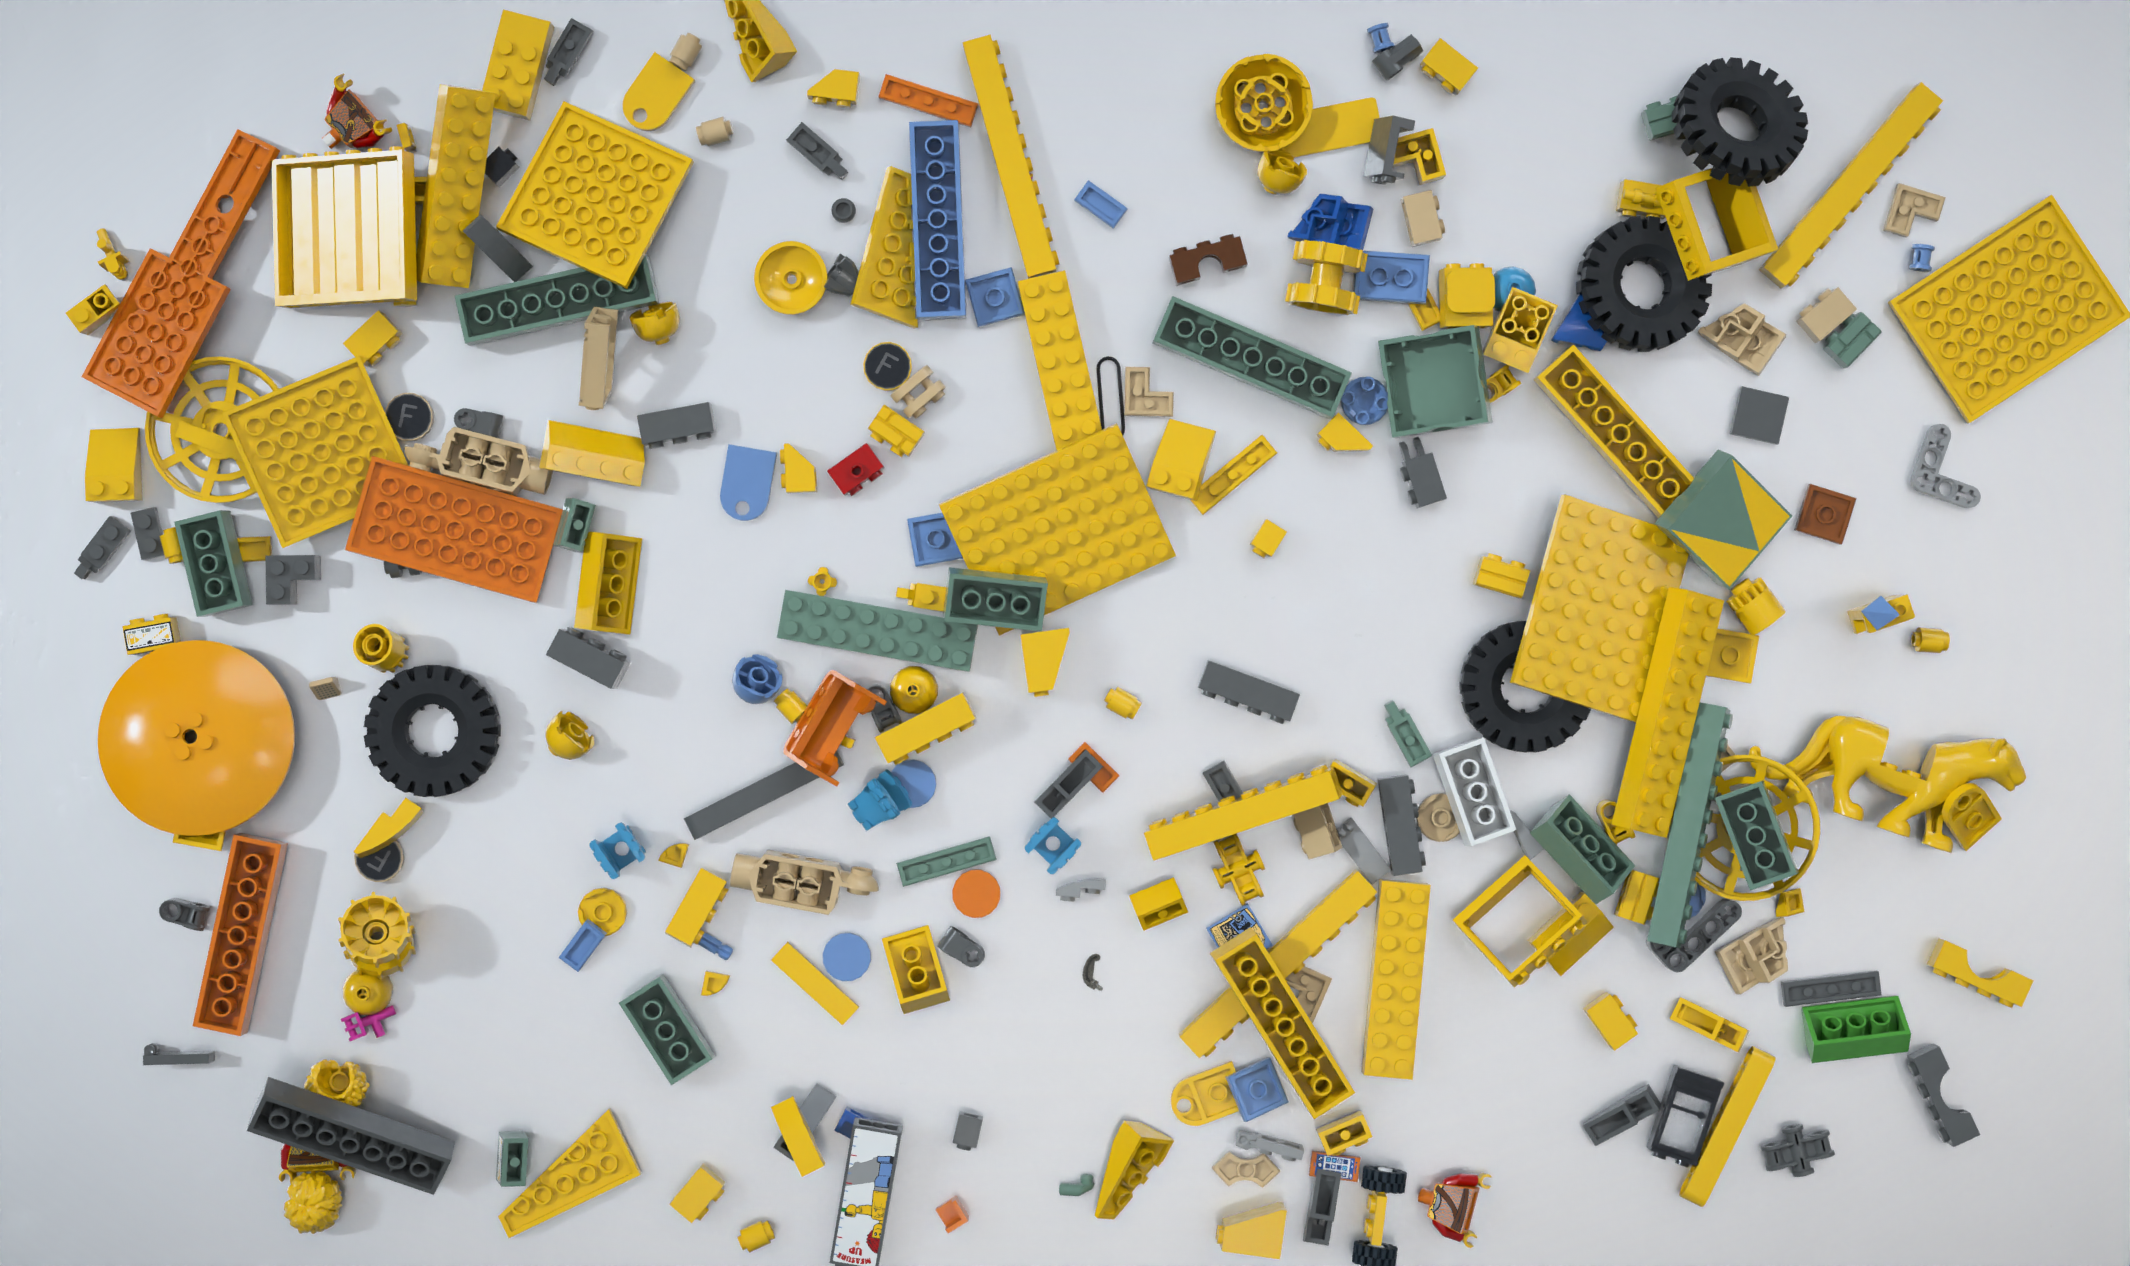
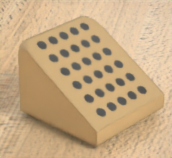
M336 677L313 681L309 684L310 689L318 700L341 695L339 681Z

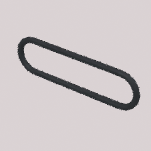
M1107 356L1099 360L1096 368L1102 430L1105 429L1100 366L1102 362L1111 360L1117 366L1121 433L1124 435L1125 418L1121 367L1117 359Z

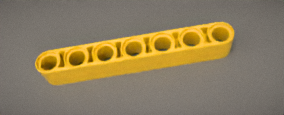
M1755 1046L1748 1050L1706 1135L1697 1161L1698 1164L1697 1166H1691L1681 1186L1680 1197L1700 1207L1706 1204L1774 1066L1775 1056Z

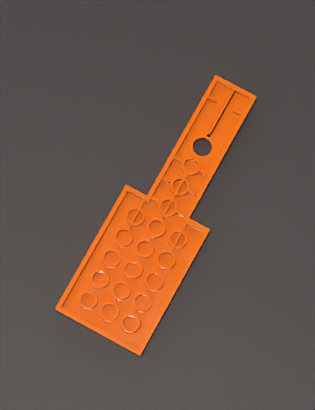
M237 129L170 257L151 248L149 249L82 374V378L161 419L164 417L231 290L212 278L272 168V160H276L280 152L279 149ZM231 196L234 201L233 208L228 213H221L218 207L220 200Z

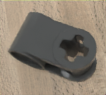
M462 408L455 413L454 423L458 428L499 438L503 415ZM468 414V417L472 419V422L467 423L466 426H464V423L461 422V418H465Z
M876 684L869 687L868 690L879 689L884 695L883 699L887 701L885 706L876 702L874 709L871 711L874 722L881 733L888 726L895 723L901 724L902 720L886 688ZM892 715V717H890V718L885 719V720L882 721L883 718H886V717Z
M172 898L161 904L159 914L167 922L182 925L192 930L204 931L203 922L206 912L210 910V906ZM169 904H174L177 907L178 913L176 916L168 913Z
M953 926L949 927L937 946L944 953L956 958L968 967L979 966L985 957V951L981 945ZM976 950L979 960H969L970 954L967 952Z

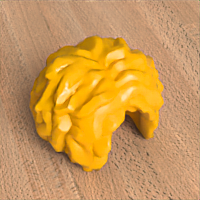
M324 1059L310 1068V1075L306 1077L307 1081L304 1084V1089L355 1107L362 1104V1100L366 1098L365 1093L370 1086L366 1082V1074L360 1070L359 1064L354 1065L353 1062L347 1061L340 1066L335 1060L327 1061V1059Z
M315 1171L311 1173L303 1172L294 1178L287 1189L290 1200L284 1203V1217L289 1219L290 1225L298 1229L300 1234L308 1232L315 1234L317 1231L322 1232L335 1224L334 1221L339 1217L338 1212L342 1207L340 1202L343 1200L338 1181L332 1180L323 1171L317 1173Z

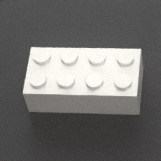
M1476 738L1432 754L1464 846H1474L1516 830L1484 738Z

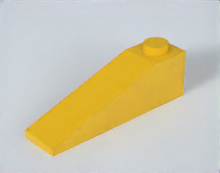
M724 0L728 17L733 18L736 29L733 32L734 39L739 40L742 51L739 54L740 61L750 81L756 82L786 66L797 53V50L787 31L761 1Z
M1124 1120L1113 1140L1095 1211L1096 1218L1114 1220L1133 1198V1190L1140 1183L1144 1185L1149 1179L1146 1175L1153 1166L1159 1167L1164 1161L1174 1142L1171 1137L1141 1122Z

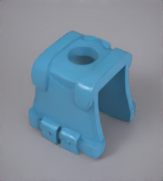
M888 769L880 773L877 779L874 778L869 781L863 791L847 804L853 810L852 813L860 824L862 823L866 831L883 821L896 818L900 815V811H905L912 806V802L908 797L909 793L904 786L902 787V783L897 776H893Z
M1055 817L1044 823L1038 829L1039 832L1036 831L1025 845V850L1028 854L1035 849L1050 864L1046 870L1050 874H1055L1059 868L1061 869L1068 862L1067 859L1070 860L1081 846V841L1078 838L1073 840L1057 825L1059 820ZM1052 836L1060 840V847L1054 851L1046 847V840Z
M622 822L615 825L618 830L616 833L602 842L594 839L589 844L592 851H594L593 855L596 860L601 862L600 866L605 872H608L611 879L618 878L620 870L637 859L640 863L646 857L645 849L639 844L629 825L625 826ZM618 842H625L628 845L629 851L626 855L621 856L616 853L615 846Z

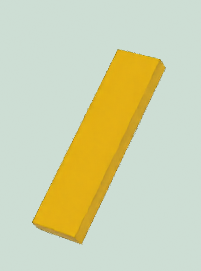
M1263 435L1259 436L1201 485L1197 501H1190L1204 515L1277 454L1276 450Z
M789 942L771 959L775 965L841 1025H844L859 1008L851 998Z

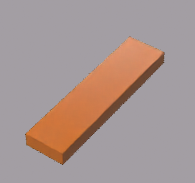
M888 74L885 75L879 94V99L945 120H958L960 125L970 128L978 108V103Z

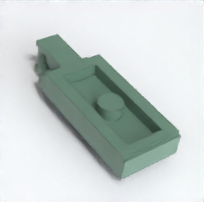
M1393 700L1385 704L1384 706L1390 716L1385 719L1387 726L1409 766L1413 767L1430 758L1432 754L1410 714L1405 709L1399 711Z

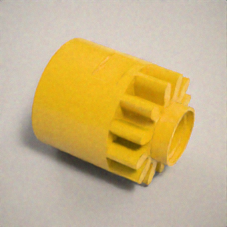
M1761 577L1754 581H1751L1749 578L1741 581L1731 589L1733 596L1726 601L1751 636L1769 627L1786 612Z
M370 624L363 627L356 634L353 642V651L356 658L363 664L382 673L386 671L394 673L396 666L403 667L402 659H408V655L404 654V652L409 649V646L404 644L405 638L379 624Z

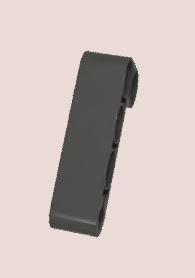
M1722 899L1687 931L1686 942L1681 944L1680 949L1665 945L1655 949L1654 944L1647 941L1648 936L1646 938V945L1666 968L1673 972H1682L1739 920L1742 915V908L1733 900ZM1726 906L1732 907L1731 915L1726 914ZM1714 921L1716 929L1713 933L1708 934L1706 925L1708 922ZM1696 937L1698 939V946L1696 949L1690 950L1688 948V941ZM1674 954H1679L1681 958L1679 965L1671 966V957Z

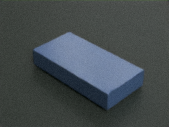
M1089 180L1074 199L1075 202L1113 229L1128 210L1127 207Z
M587 919L559 958L579 972L607 933Z

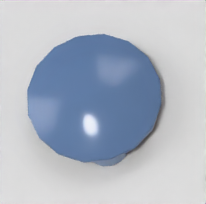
M1359 377L1352 380L1346 386L1341 398V407L1345 415L1352 422L1360 425H1370L1379 421L1386 414L1388 409V392L1385 386L1372 377Z

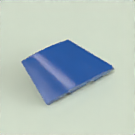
M1319 194L1313 201L1311 208L1302 215L1301 222L1293 231L1290 230L1287 237L1299 242L1304 240L1324 241L1363 250L1374 209L1368 205L1348 203L1342 196Z
M1579 294L1551 341L1555 343L1565 341L1573 343L1576 347H1587L1591 350L1601 351L1607 343L1601 337L1604 332L1600 328L1594 331L1587 322L1592 317L1589 312L1582 313L1579 302L1584 299L1583 295Z

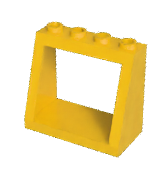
M1711 168L1655 188L1688 281L1744 264L1779 250L1756 186L1748 187L1746 180H1744L1741 186L1728 184V173L1719 181L1709 176ZM1703 181L1707 182L1732 255L1714 261L1710 259L1685 187Z

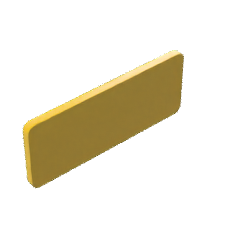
M1370 97L1312 109L1311 118L1304 132L1293 143L1280 150L1286 151L1295 157L1370 143L1374 119L1380 118L1376 99Z

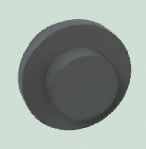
M841 198L833 203L831 212L835 220L847 223L854 218L856 208L851 200Z

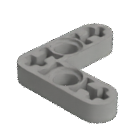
M1944 424L1931 426L1926 433L1911 475V486L1918 492L1963 508L1975 507L1981 499L1977 488L1938 474L1951 439V431ZM1941 429L1944 439H1939L1936 445L1941 446V449L1929 447V443L1935 444L1937 436L1933 435V433ZM1928 451H1933L1937 456V461L1933 465H1929L1925 461V454ZM1926 475L1925 480L1935 482L1934 486L1925 484L1920 487V482L1917 481V478ZM1943 482L1951 485L1952 490L1948 496L1940 493L1939 487ZM1957 491L1960 493L1971 491L1970 495L1974 497L1973 501H1968L1967 503L1965 497L1956 496V500L1953 498Z

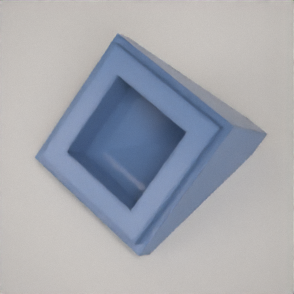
M1879 596L1861 611L1876 630H1879L1899 616V613L1882 596Z

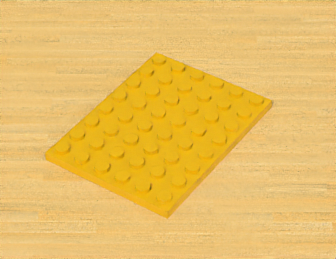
M2053 195L2046 197L1888 302L1967 424L2130 318V312Z
M1117 423L939 504L968 569L1046 577L1048 587L1044 615L1176 556ZM995 627L999 636L1013 630V628Z
M1566 494L1561 495L1510 683L1636 723L1669 587L1680 589L1689 554L1683 548L1676 545L1654 524Z

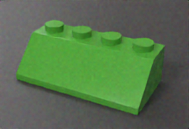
M1899 996L1802 1007L1805 1041L1812 1063L1909 1051L1911 1032Z

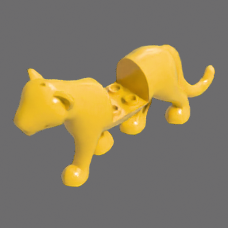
M1834 716L1824 720L1816 729L1803 752L1793 761L1784 764V766L1802 779L1806 786L1817 779L1834 775L1832 782L1834 795L1833 812L1858 821H1863L1864 811L1859 804L1851 801L1849 791L1862 775L1888 792L1907 797L1905 801L1885 815L1879 821L1877 827L1909 838L1911 828L1907 820L1925 812V830L1921 843L1952 853L1953 842L1950 837L1942 834V808L1947 797L1956 788L1976 779H1991L2008 791H2013L2016 786L2021 785L2026 779L2017 750L2005 738L1937 743L1929 749L1920 773L1903 769L1899 772L1897 771L1898 766L1881 762L1889 737V729L1876 722L1853 716ZM1753 746L1749 751V755L1761 756V749L1758 746ZM1749 762L1751 767L1756 771L1758 763ZM1768 766L1766 778L1773 780L1789 779L1782 790L1787 797L1790 798L1801 792L1799 787L1787 775Z

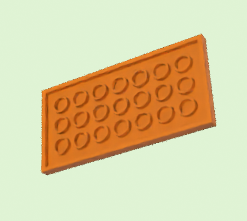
M372 456L345 550L537 604L563 509Z

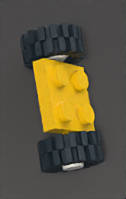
M1368 1165L1363 1167L1361 1187L1372 1191V1194H1368L1366 1207L1369 1209L1370 1214L1369 1219L1365 1218L1363 1230L1369 1240L1354 1242L1352 1262L1354 1264H1360V1266H1396L1398 1248L1391 1244L1383 1243L1382 1236L1387 1203L1386 1194L1405 1193L1407 1178L1405 1171L1384 1166Z

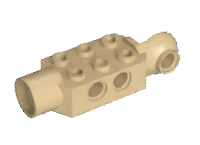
M453 427L447 433L440 454H436V448L415 443L414 447H405V454L410 462V467L428 472L431 471V468L440 470L443 476L514 496L522 489L545 495L553 474L551 470L539 468L541 459L530 456L529 450L525 445Z
M767 850L762 858L736 853L730 879V887L752 890L756 902L829 915L838 902L840 887H846L849 893L866 896L870 892L879 891L878 883L872 876L873 870L853 866L851 867V872L842 870L839 862L774 850Z

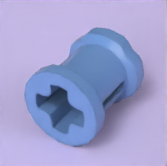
M1381 23L1367 29V32L1372 36L1375 46L1373 49L1374 53H1380L1395 46L1389 37L1388 23Z
M1913 244V262L1909 265V269L1921 272L1931 271V253L1935 247L1926 244Z

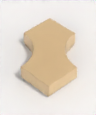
M1229 1151L1212 1166V1169L1228 1186L1237 1181L1249 1180L1263 1188L1280 1172V1169L1263 1153L1257 1157L1245 1159L1237 1157Z

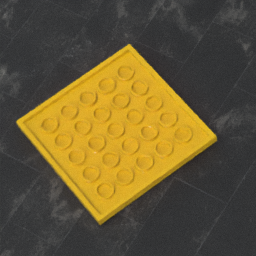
M563 101L496 228L501 232L627 289L694 161L685 155Z
M360 356L222 412V416L282 548L355 517L372 456L409 466Z

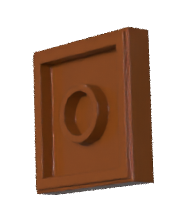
M1808 484L1794 530L1842 545L1857 498Z

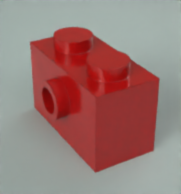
M865 443L827 470V472L845 496L847 494L853 496L863 489L861 484L868 479L870 482H873L882 476L881 470L885 467L870 446Z

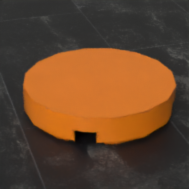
M981 869L969 870L961 874L956 880L952 890L953 901L956 908L962 914L971 918H982L991 914L997 907L1000 900V886L996 878L990 873Z

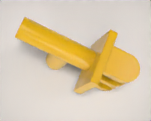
M105 228L97 230L96 233L99 238L97 246L106 255V258L97 261L98 264L107 272L112 273L117 279L124 280L128 275L124 264L130 262L129 259L120 251L115 253Z

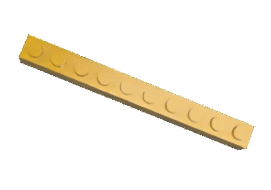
M991 34L962 42L1027 277L1029 279L1056 272L1055 265H1059L1056 250L1051 251L1049 245L1053 238L1050 228H1045L1042 220L1047 217L1043 203L1038 205L1036 195L1040 194L1037 181H1031L1029 172L1033 171L1030 157L1025 158L1023 148H1027L1023 133L1018 134L1016 125L1020 124L1017 110L1012 111L1010 102L1014 101L1011 88H1005L1003 78H1007L1004 64H999L996 56L1001 54L997 40L992 41Z
M1922 82L1915 85L1778 246L1779 250L1774 251L1759 268V271L1780 289L1786 285L1792 286L1800 275L1797 272L1802 266L1807 268L1815 259L1813 253L1818 248L1822 250L1831 240L1829 237L1830 233L1834 229L1838 231L1847 220L1844 217L1849 211L1853 213L1862 204L1860 198L1864 193L1870 194L1878 185L1876 179L1881 174L1885 176L1894 166L1891 163L1896 156L1901 157L1910 146L1907 143L1912 137L1916 139L1924 131L1925 127L1923 124L1927 119L1933 120L1941 111L1938 106L1943 100Z
M1355 869L1268 950L1269 955L1284 979L1292 972L1294 974L1298 973L1305 966L1303 961L1309 956L1315 957L1323 949L1321 945L1327 939L1332 941L1341 932L1339 928L1345 922L1349 925L1358 917L1357 911L1362 906L1367 908L1376 900L1374 895L1377 891L1359 871ZM1229 987L1181 1031L1179 1037L1198 1058L1203 1055L1207 1057L1216 1049L1214 1044L1221 1038L1223 1041L1226 1040L1234 1032L1232 1028L1238 1022L1243 1024L1250 1017L1231 987Z

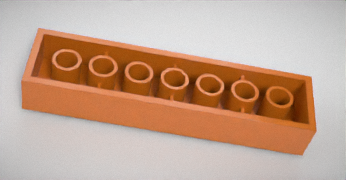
M244 833L233 835L193 1021L194 1027L236 1036L248 1033L288 843Z

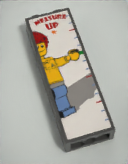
M855 1117L829 1263L835 1264V1266H879L903 1125Z

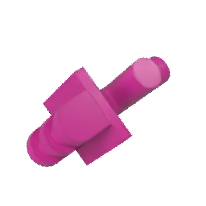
M392 1005L378 1013L360 1018L358 1012L341 1018V1022H344L347 1027L345 1032H349V1041L367 1035L364 1027L369 1025L372 1026L376 1038L385 1035L381 1020L395 1015L396 1012ZM356 1017L358 1023L353 1025L351 1018ZM360 1027L362 1033L357 1034L355 1028Z

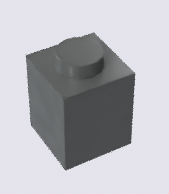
M959 1112L953 1143L957 1144V1148L970 1151L971 1147H977L983 1116Z

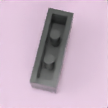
M709 402L637 415L642 444L645 446L649 445V449L663 447V442L673 441V444L688 442L687 438L694 436L697 437V440L711 438V433H716L712 405Z

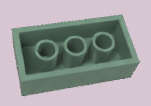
M219 510L175 521V528L196 616L206 617L252 606L253 603L231 511Z
M949 567L943 611L944 621L1042 631L1048 587L1046 577Z
M1764 780L1715 797L1750 891L1799 873Z
M1570 794L1552 805L1530 832L1595 904L1614 894L1635 867L1633 862Z
M664 974L619 1002V1005L671 1085L715 1057L714 1052Z

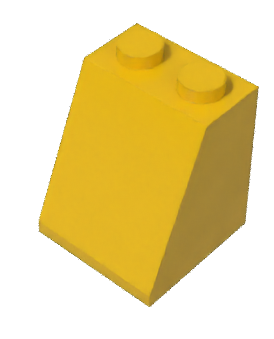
M1069 628L1020 635L1028 692H1034V697L1049 695L1048 690H1053L1069 637Z
M1276 1202L1223 1218L1222 1225H1217L1216 1229L1217 1244H1220L1221 1251L1280 1259L1287 1213L1284 1203Z

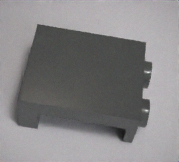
M1394 115L1374 119L1364 177L1372 178V183L1385 185L1386 182L1395 183V180L1404 179V173L1393 171V163L1399 133L1413 131L1415 120Z

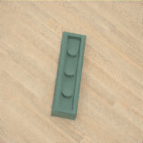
M989 836L896 864L904 887L997 859Z

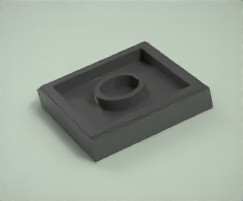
M1741 386L1730 434L1778 445L1789 397Z

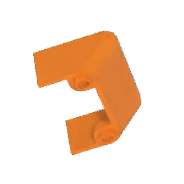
M831 670L822 680L786 741L783 753L806 770L838 786L840 782L831 777L837 772L839 767L838 758L834 755L858 713L862 715L867 712L869 713L874 709L876 701L884 706L887 701L837 671Z

